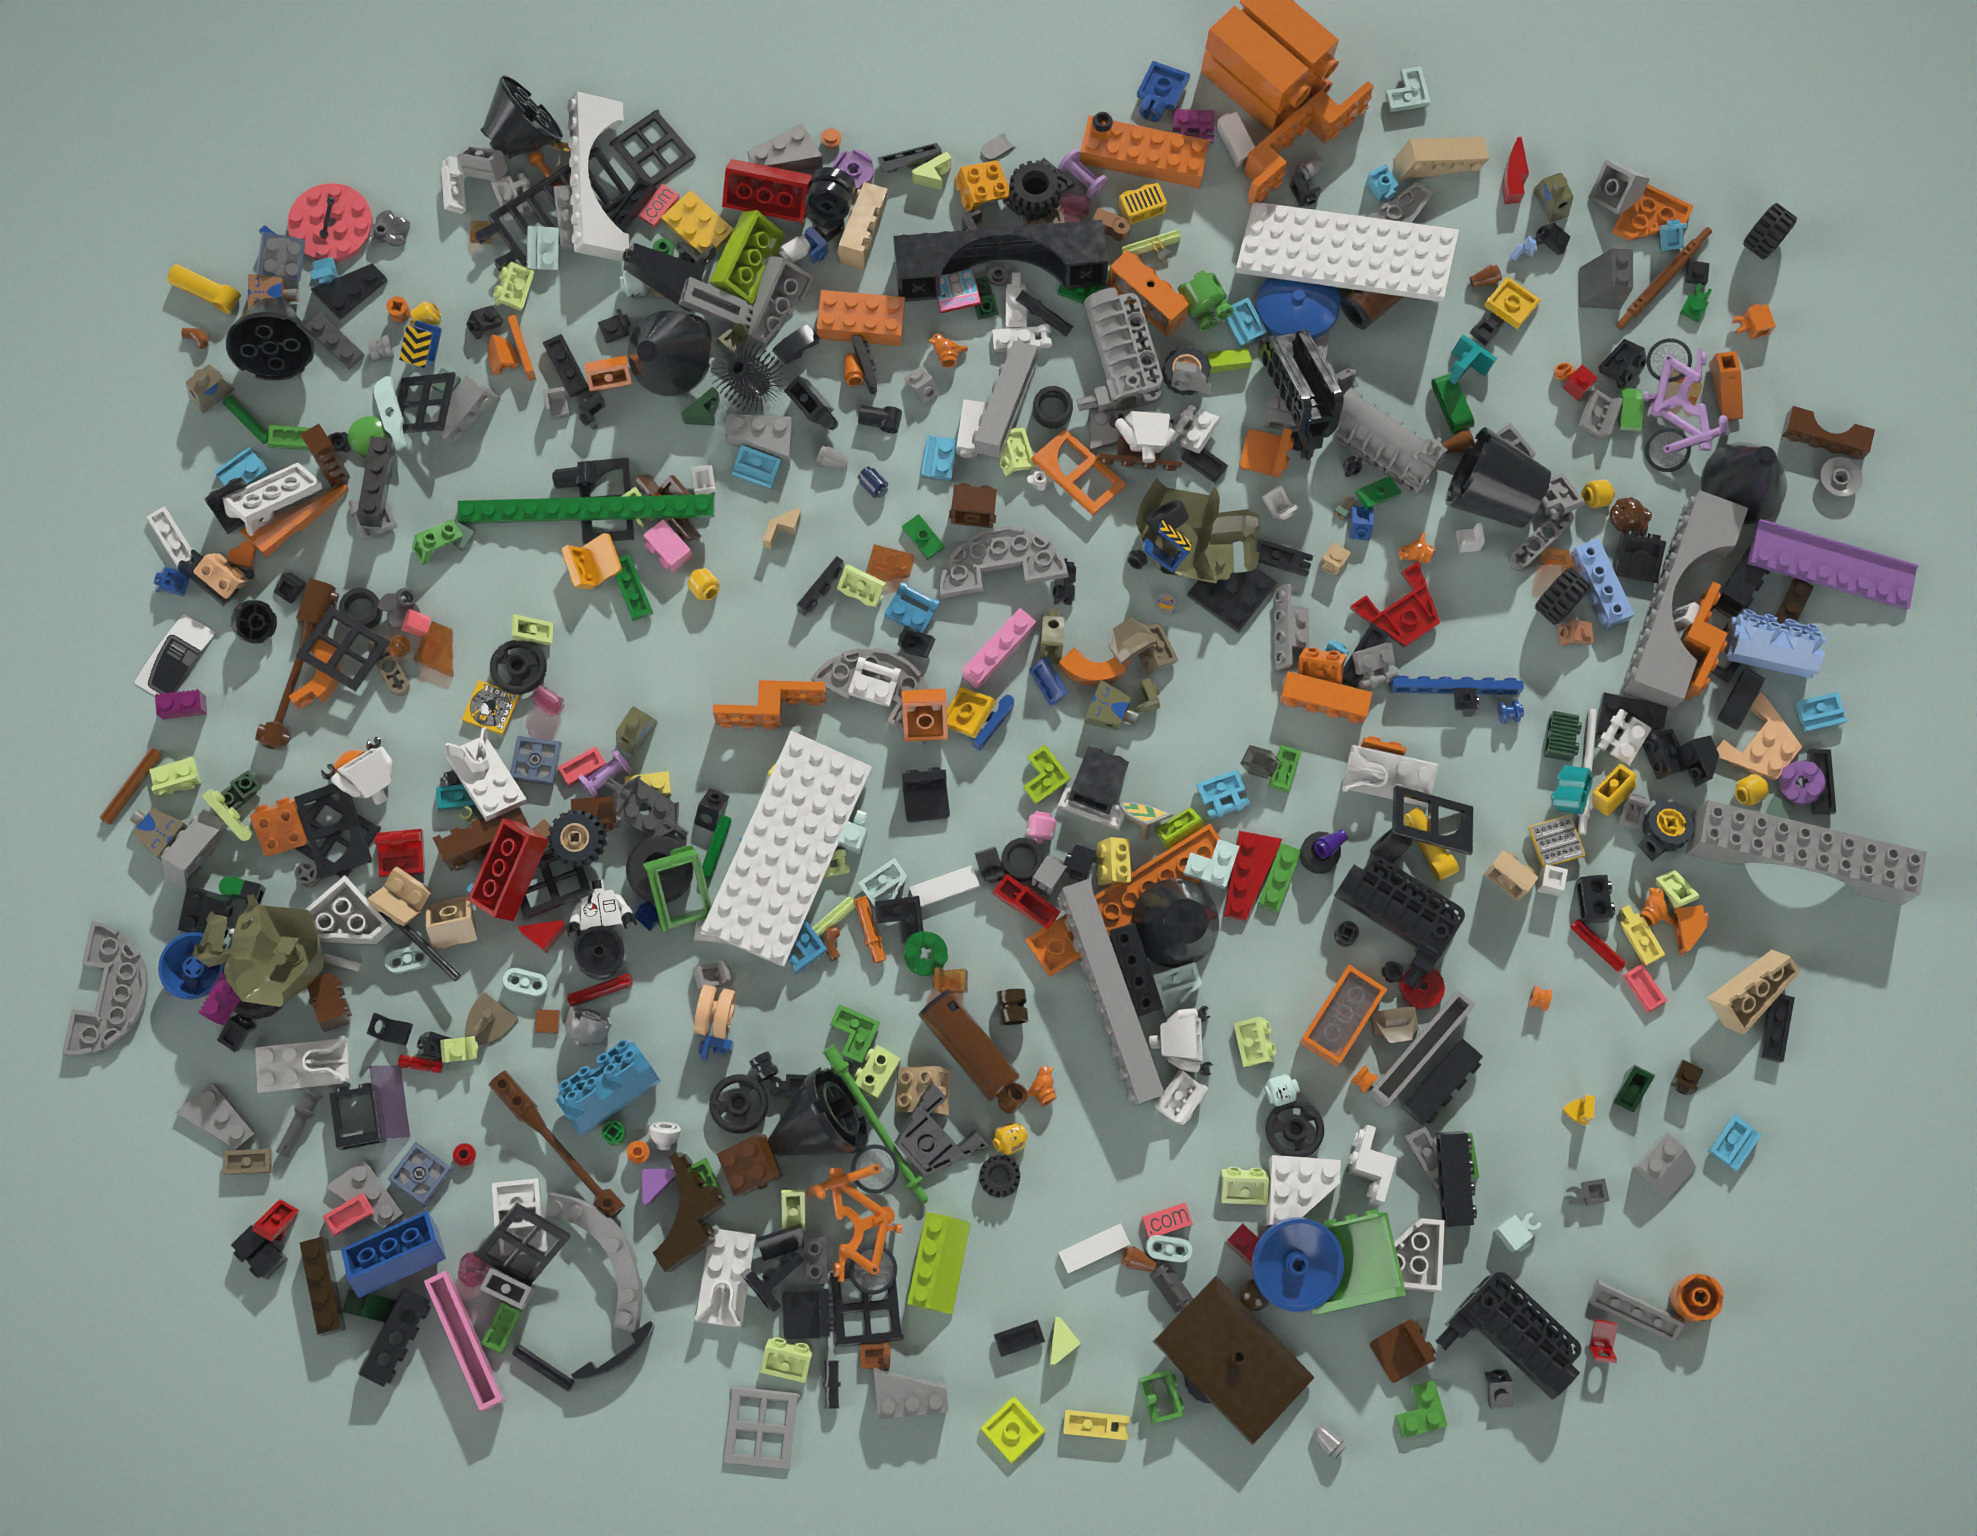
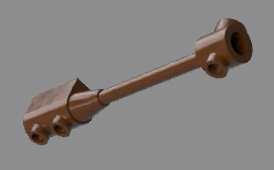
M312 578L309 579L296 616L297 623L303 625L299 650L326 614L330 605L336 606L339 593H335L336 588L329 583ZM295 658L274 721L266 722L265 725L260 724L257 729L255 740L259 741V744L265 748L280 751L282 746H288L291 735L287 734L288 729L283 725V721L291 700L289 695L294 692L304 663L301 659Z
M506 1070L491 1080L488 1086L515 1117L537 1133L539 1132L595 1195L593 1205L597 1207V1210L607 1218L614 1219L625 1208V1204L611 1189L602 1190L546 1127L543 1118L536 1108L538 1106Z

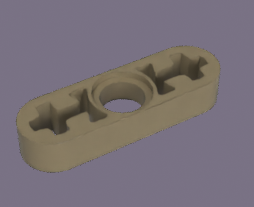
M372 641L368 645L370 654L377 645ZM388 646L383 652L386 657H380V661H377L376 665L391 692L396 696H404L410 690V683ZM387 662L395 664V669L392 672L387 673L383 671V666ZM395 676H397L400 683H403V688L400 690L396 687V683L393 680Z

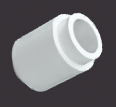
M803 235L800 237L796 236L780 247L781 252L779 255L781 258L794 264L808 255L811 246Z

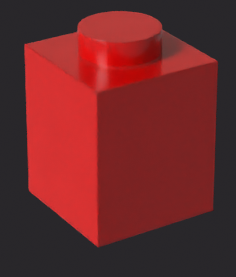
M1582 364L1568 378L1563 389L1579 402L1593 387L1598 377Z

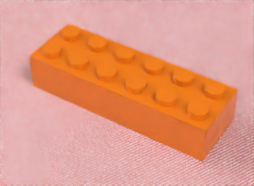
M1088 116L1079 161L1082 164L1200 188L1210 140L1113 121L1112 128L1109 131L1098 132L1092 126L1094 116Z

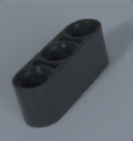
M1745 668L1735 683L1717 720L1737 730L1745 719L1765 678Z

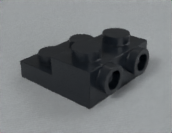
M1627 530L1626 534L1621 533L1616 553L1618 554L1614 571L1616 576L1658 583L1666 541L1660 540L1661 535L1648 533L1647 537L1639 536L1640 532Z
M188 886L177 930L187 933L198 932L204 934L208 923L206 919L211 911L214 915L227 917L228 922L233 912V906L231 905L233 898L194 886ZM227 925L224 939L227 937L229 931V927H227Z

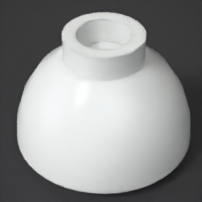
M657 1122L649 1126V1133L652 1140L657 1144V1149L670 1150L671 1145L679 1138L681 1128L674 1123Z

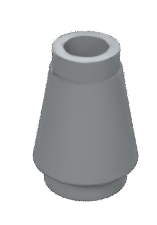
M1318 156L1298 164L1294 174L1300 173L1303 180L1305 179L1308 183L1325 167V162Z
M822 446L816 461L821 463V466L845 471L849 459L830 446L828 448Z
M1322 1424L1312 1432V1435L1328 1457L1337 1458L1347 1447L1343 1442L1344 1439Z

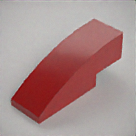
M1517 137L1506 163L1503 178L1505 204L1521 203L1525 195L1523 183L1528 178L1529 169L1522 137Z
M1007 873L992 892L1002 902L1047 930L1061 913L1059 909L1026 885L1020 884Z

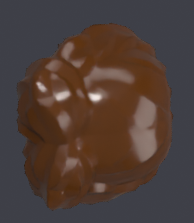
M1633 497L1618 499L1609 512L1614 528L1625 534L1627 530L1640 532L1639 536H1644L1648 531V523L1652 519L1651 511Z

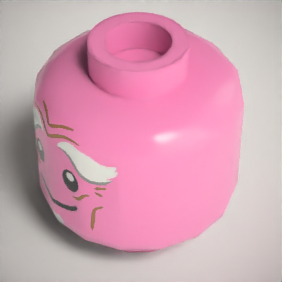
M1035 811L1034 814L1028 817L1026 835L1031 837L1032 841L1045 844L1046 840L1054 838L1056 820L1052 818L1050 813Z

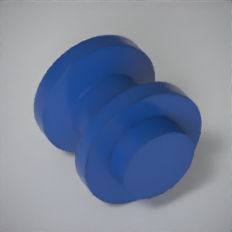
M1517 700L1513 701L1511 706H1506L1504 702H1500L1498 704V715L1501 724H1506L1507 719L1512 718L1515 722H1520L1521 717H1524L1523 705L1519 704Z

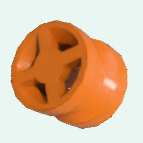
M395 296L388 300L386 308L390 318L397 323L405 322L410 317V309L406 300L400 296Z
M1534 985L1529 996L1528 1006L1532 1008L1537 1006L1541 1010L1547 1011L1552 999V990H1542L1539 986Z
M1364 1065L1350 1082L1357 1084L1360 1087V1091L1365 1093L1377 1080L1378 1076L1370 1073L1369 1068Z

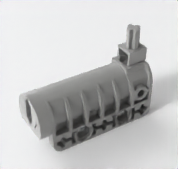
M1107 288L1091 294L1085 299L1084 306L1105 373L1106 386L1094 388V395L1076 399L1079 411L1097 407L1098 412L1110 409L1127 410L1157 402L1161 397L1163 376L1140 299L1133 293L1118 296L1116 288ZM1131 299V302H1135L1133 308L1125 305L1127 300ZM1149 391H1157L1154 397H1151V394H1147Z
M1351 387L1343 396V408L1339 424L1333 433L1334 440L1357 457H1362L1363 461L1385 476H1391L1397 484L1407 491L1418 494L1434 470L1441 464L1448 449L1443 447L1442 439L1438 437L1437 440L1434 438L1423 440L1416 435L1415 430L1410 431L1402 425V421L1397 422L1389 417V412L1383 413L1377 409L1374 402L1370 404L1362 398V394Z

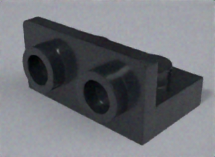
M1623 339L1598 367L1599 372L1615 379L1617 387L1621 389V387L1630 383L1633 376L1645 366V348Z
M1673 728L1655 732L1646 737L1642 746L1657 780L1687 770L1678 747H1680Z

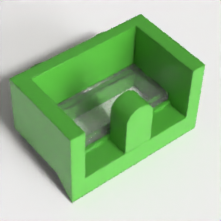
M1170 1369L1139 1378L1151 1424L1183 1416L1184 1403L1182 1398L1177 1395L1176 1388L1178 1387V1382L1175 1374H1171Z

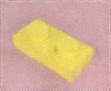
M668 771L640 775V779L662 795H671ZM639 775L625 776V783Z

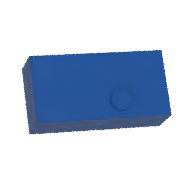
M428 1210L341 1249L347 1279L358 1298L446 1259L438 1227Z

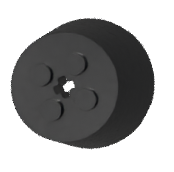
M1484 427L1476 434L1475 439L1477 441L1474 446L1469 445L1459 461L1448 487L1451 495L1446 497L1445 503L1462 511L1523 528L1539 511L1540 504L1549 489L1551 471L1491 429Z

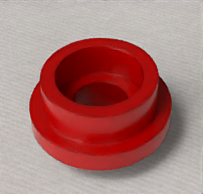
M459 1144L453 1151V1159L459 1166H469L476 1159V1150L470 1144ZM462 1151L468 1152V1156L465 1159L460 1157Z

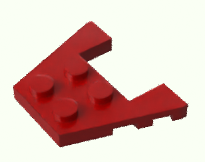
M1418 561L1401 573L1413 591L1382 612L1378 611L1367 595L1350 606L1353 612L1370 624L1372 623L1389 633V637L1404 648L1440 624L1432 597H1430L1427 589V582L1422 575L1421 565Z

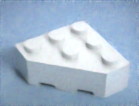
M343 876L305 909L310 912L320 942L377 944L393 930L379 912L367 903V899L346 876Z
M1272 1155L1269 1158L1268 1167L1269 1191L1266 1227H1271L1284 1219L1303 1217L1340 1184L1341 1160Z
M1421 1218L1394 1240L1405 1290L1436 1293L1442 1290L1444 1220Z

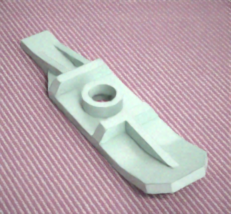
M386 376L377 381L374 386V395L384 429L391 434L395 449L399 451L406 447L402 429L404 420L393 388V379Z

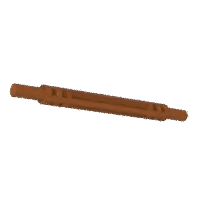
M1706 227L1695 239H1692L1627 308L1625 315L1615 324L1619 330H1622L1633 317H1637L1701 248V244L1712 233L1709 227Z

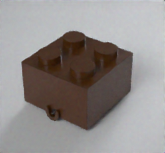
M967 483L954 485L952 507L949 510L951 524L993 528L994 523H996L997 489L987 485L973 487Z
M332 972L316 977L307 986L310 995L309 1003L314 1008L318 1023L323 1032L350 1024L348 1017L352 1016L346 998L342 999L341 997L345 995V991L339 977L334 978Z
M766 1134L754 1135L717 1153L733 1196H743L756 1189L762 1190L768 1187L767 1184L783 1177Z

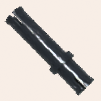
M1023 289L1015 299L1016 302L1026 307L1030 314H1035L1065 337L1074 327L1043 305L1041 300H1036Z

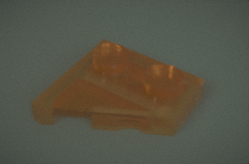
M874 544L866 573L883 582L892 581L895 578L910 577L915 554Z
M432 621L428 633L424 636L413 660L453 677V630Z

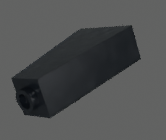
M633 243L628 249H625L622 260L625 261L623 267L625 271L684 310L691 311V309L679 305L685 281L689 277L702 282L703 266L637 243Z

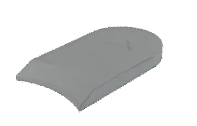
M1005 133L986 143L982 147L981 153L986 160H995L1015 146L1008 142Z

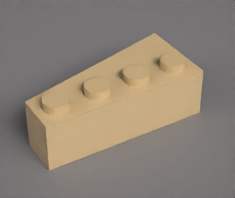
M1484 137L1409 139L1393 160L1398 181H1406L1470 170L1477 171L1489 160V155Z
M864 182L862 188L857 190L856 203L851 208L848 223L844 228L837 249L840 264L864 270L888 200L887 188Z
M1771 950L1708 996L1707 1000L1724 1027L1744 1035L1799 974L1800 970L1792 957Z

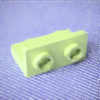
M510 262L506 267L503 266L499 273L500 285L496 286L493 293L495 298L494 305L498 306L502 303L521 311L526 301L534 271Z
M1013 428L1009 433L1000 456V466L1005 476H1010L1014 471L1033 470L1036 467V464L1031 460L1033 454L1025 428Z
M847 564L837 589L848 597H854L862 601L867 606L876 607L882 601V593L886 582Z
M193 757L149 769L153 786H151L152 791L160 797L170 796L174 791L181 789L183 791L195 788V785L201 784L196 761Z
M1255 1017L1233 1023L1243 1067L1247 1068L1266 1062H1275L1276 1048L1271 1043L1269 1035L1271 1034V1027L1265 1018Z
M1229 1167L1227 1170L1222 1169V1203L1268 1205L1269 1176L1267 1171L1260 1168L1241 1170L1237 1167Z
M769 1338L765 1346L760 1373L806 1383L814 1348L804 1343H789L782 1338Z

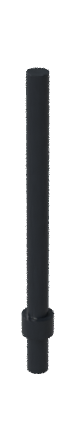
M373 890L367 891L365 896L369 898L375 892ZM394 923L454 982L460 979L461 975L408 924L402 926Z

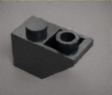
M1711 735L1692 739L1678 747L1695 787H1699L1713 779L1719 753Z

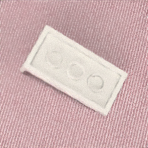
M296 463L222 498L227 516L242 519L245 522L247 533L252 536L259 527L265 526L274 518V511L308 495H312L314 492L321 490L322 485L309 471L299 463ZM264 517V520L259 522V519Z
M486 727L481 729L480 738L464 745L445 744L446 759L486 822L527 804L526 797L487 739Z
M1352 745L1342 783V790L1345 792L1352 790L1393 800V788L1398 785L1431 795L1439 765ZM1404 797V802L1428 807V803Z
M340 1035L339 1039L255 1047L257 1093L259 1094L351 1084L349 1039L343 1035Z
M713 1228V1236L716 1241L707 1246L697 1314L694 1320L696 1322L742 1328L749 1285L740 1274L746 1269L751 1270L756 1234Z

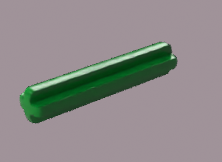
M232 395L226 396L223 405L262 444L268 443L269 432Z
M721 815L702 865L705 878L710 879L715 869L732 821L728 816Z

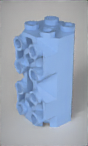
M1743 610L1742 614L1730 618L1728 623L1729 632L1725 638V641H1727L1725 647V657L1727 660L1810 679L1814 677L1813 674L1819 672L1825 655V651L1821 650V644L1826 645V639L1823 633L1819 632L1818 626L1809 623L1807 625L1798 624L1797 621L1792 619H1786L1785 623L1780 624L1776 622L1777 617L1765 614L1761 616L1751 610Z

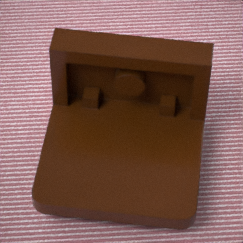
M1412 1318L1371 1341L1369 1345L1392 1383L1400 1381L1424 1365L1437 1360L1434 1356L1436 1354L1434 1347L1429 1341L1426 1342L1421 1335L1424 1332L1417 1321L1413 1322Z

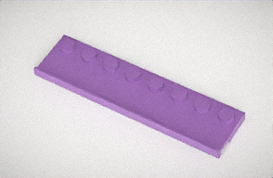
M1760 519L1755 524L1754 528L1756 530L1754 539L1751 542L1747 564L1903 610L1910 609L1916 571L1919 565Z

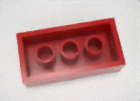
M731 159L725 169L722 207L745 212L758 210L764 216L803 223L808 215L805 197L812 175Z
M502 818L467 900L494 918L514 922L549 839L523 823Z

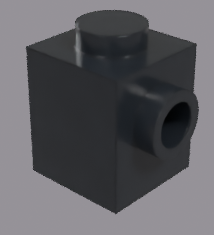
M1075 843L1072 854L1067 853L1064 865L1067 866L1066 873L1069 874L1070 878L1078 881L1082 879L1087 880L1096 850Z

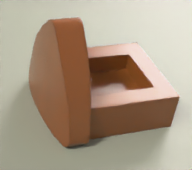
M884 1342V1345H860L861 1369L878 1368L889 1371L891 1362L889 1342Z

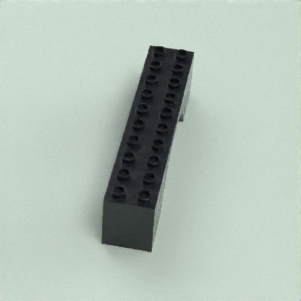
M1103 220L1069 221L1066 223L1006 226L976 230L966 229L963 231L893 236L898 297H905V302L935 300L940 296V275L969 269L975 265L995 260H1015L1035 265L1054 276L1064 289L1107 285L1108 254Z

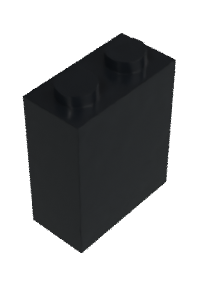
M1088 746L1068 800L1109 815L1127 771L1129 761H1126L1121 756H1113L1099 748Z

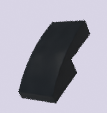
M805 325L779 342L772 352L786 365L801 358L804 350L819 344L820 337L808 325Z

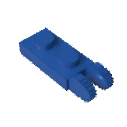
M1010 694L1004 695L1000 699L998 710L990 713L986 720L987 724L983 729L981 728L976 738H973V747L978 751H981L1011 710H1013L1014 697L1010 696Z

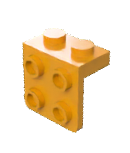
M998 161L963 166L955 178V187L960 192L962 206L966 208L967 212L978 210L981 203L1009 198V186Z
M603 533L581 548L566 545L561 549L564 556L563 560L568 567L570 580L574 587L592 590L622 570L611 536L607 533Z

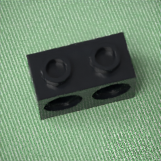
M1608 875L1581 876L1576 881L1581 921L1585 924L1609 922L1615 915V905L1611 902L1612 883L1608 881ZM1591 884L1597 885L1599 887L1600 892H1593L1591 889ZM1595 905L1602 909V915L1594 911Z

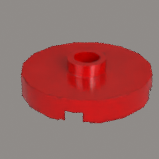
M1433 968L1430 974L1422 977L1414 990L1403 983L1411 969L1406 971L1400 982V992L1404 1001L1409 1006L1419 1010L1431 1009L1436 1006L1443 998L1445 992L1444 979L1440 973ZM1420 983H1424L1427 989L1421 990Z

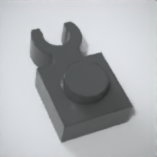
M1605 1178L1582 1182V1189L1575 1186L1566 1189V1192H1574L1576 1194V1199L1569 1201L1570 1205H1575L1581 1202L1582 1199L1585 1201V1206L1610 1201Z

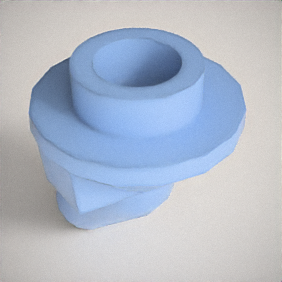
M1528 236L1509 256L1511 260L1516 262L1523 252L1533 257V252H1537L1536 240H1532V237Z

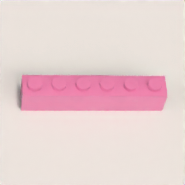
M444 1271L425 1280L426 1288L479 1410L485 1412L505 1402L506 1400L451 1274Z

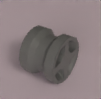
M303 862L296 867L294 875L302 886L314 887L319 883L320 876L318 870L312 863Z

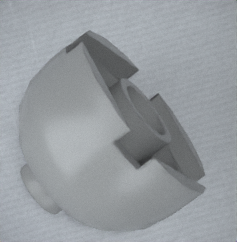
M572 1006L567 1014L565 1026L569 1036L575 1039L574 1043L576 1045L587 1047L588 1044L594 1045L602 1042L609 1033L613 1021L606 1017V1020L601 1019V1013L577 1006L576 1010H574Z

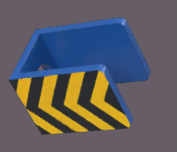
M419 320L415 321L414 326L407 325L399 360L422 368H427L434 364L442 328Z
M1162 520L1158 532L1180 549L1179 553L1173 558L1148 538L1144 541L1143 551L1172 573L1190 553L1192 542Z

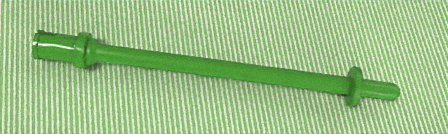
M835 1045L829 1047L822 1053L832 1066V1072L841 1076L884 1146L890 1149L896 1156L899 1169L908 1182L904 1188L908 1189L911 1187L919 1201L923 1204L927 1203L928 1197L919 1184V1181L923 1178L921 1176L915 1178L848 1072L849 1063L843 1060Z

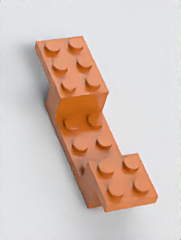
M1367 81L1341 105H1338L1321 89L1252 149L1248 154L1244 173L1252 180L1247 202L1251 206L1254 202L1262 203L1268 197L1270 191H1275L1282 185V178L1286 173L1285 168L1287 161L1279 155L1283 148L1288 149L1293 144L1294 139L1298 135L1300 137L1303 136L1308 129L1324 144L1330 139L1334 140L1340 134V130L1343 127H1349L1358 114L1362 115L1367 111L1374 86Z

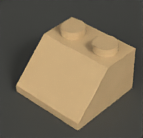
M1502 850L1483 875L1519 902L1529 892L1539 877L1535 875V871L1531 867L1524 866L1517 861L1518 858L1513 853Z
M469 895L426 904V929L434 950L439 948L446 949L461 943L468 944L477 940V925L473 905L467 900Z

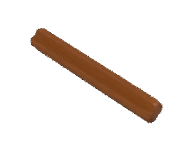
M154 748L149 749L100 815V819L110 825L146 778L150 772L149 769H152L160 759L162 754Z

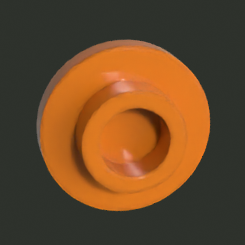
M634 1141L628 1146L627 1157L632 1163L641 1164L649 1158L650 1149L645 1142Z

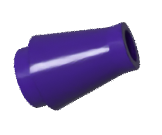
M1340 829L1337 832L1320 837L1314 844L1315 850L1322 858L1331 857L1348 840V836L1344 830Z

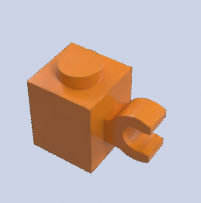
M1759 304L1752 305L1747 308L1743 316H1736L1732 320V324L1739 323L1742 326L1737 328L1735 333L1741 334L1747 330L1750 340L1770 335L1776 327L1768 304L1761 306Z

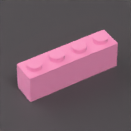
M1019 608L962 669V678L976 690H979L1034 632L1036 621Z

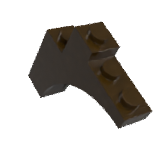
M675 1152L668 1157L676 1173L679 1189L676 1218L665 1240L652 1252L664 1272L674 1271L716 1241L713 1236L714 1230L712 1226L705 1222V1220L726 1205L723 1200L725 1197L722 1191L712 1185L704 1187L705 1181L699 1173H695L693 1170L692 1160L687 1154Z

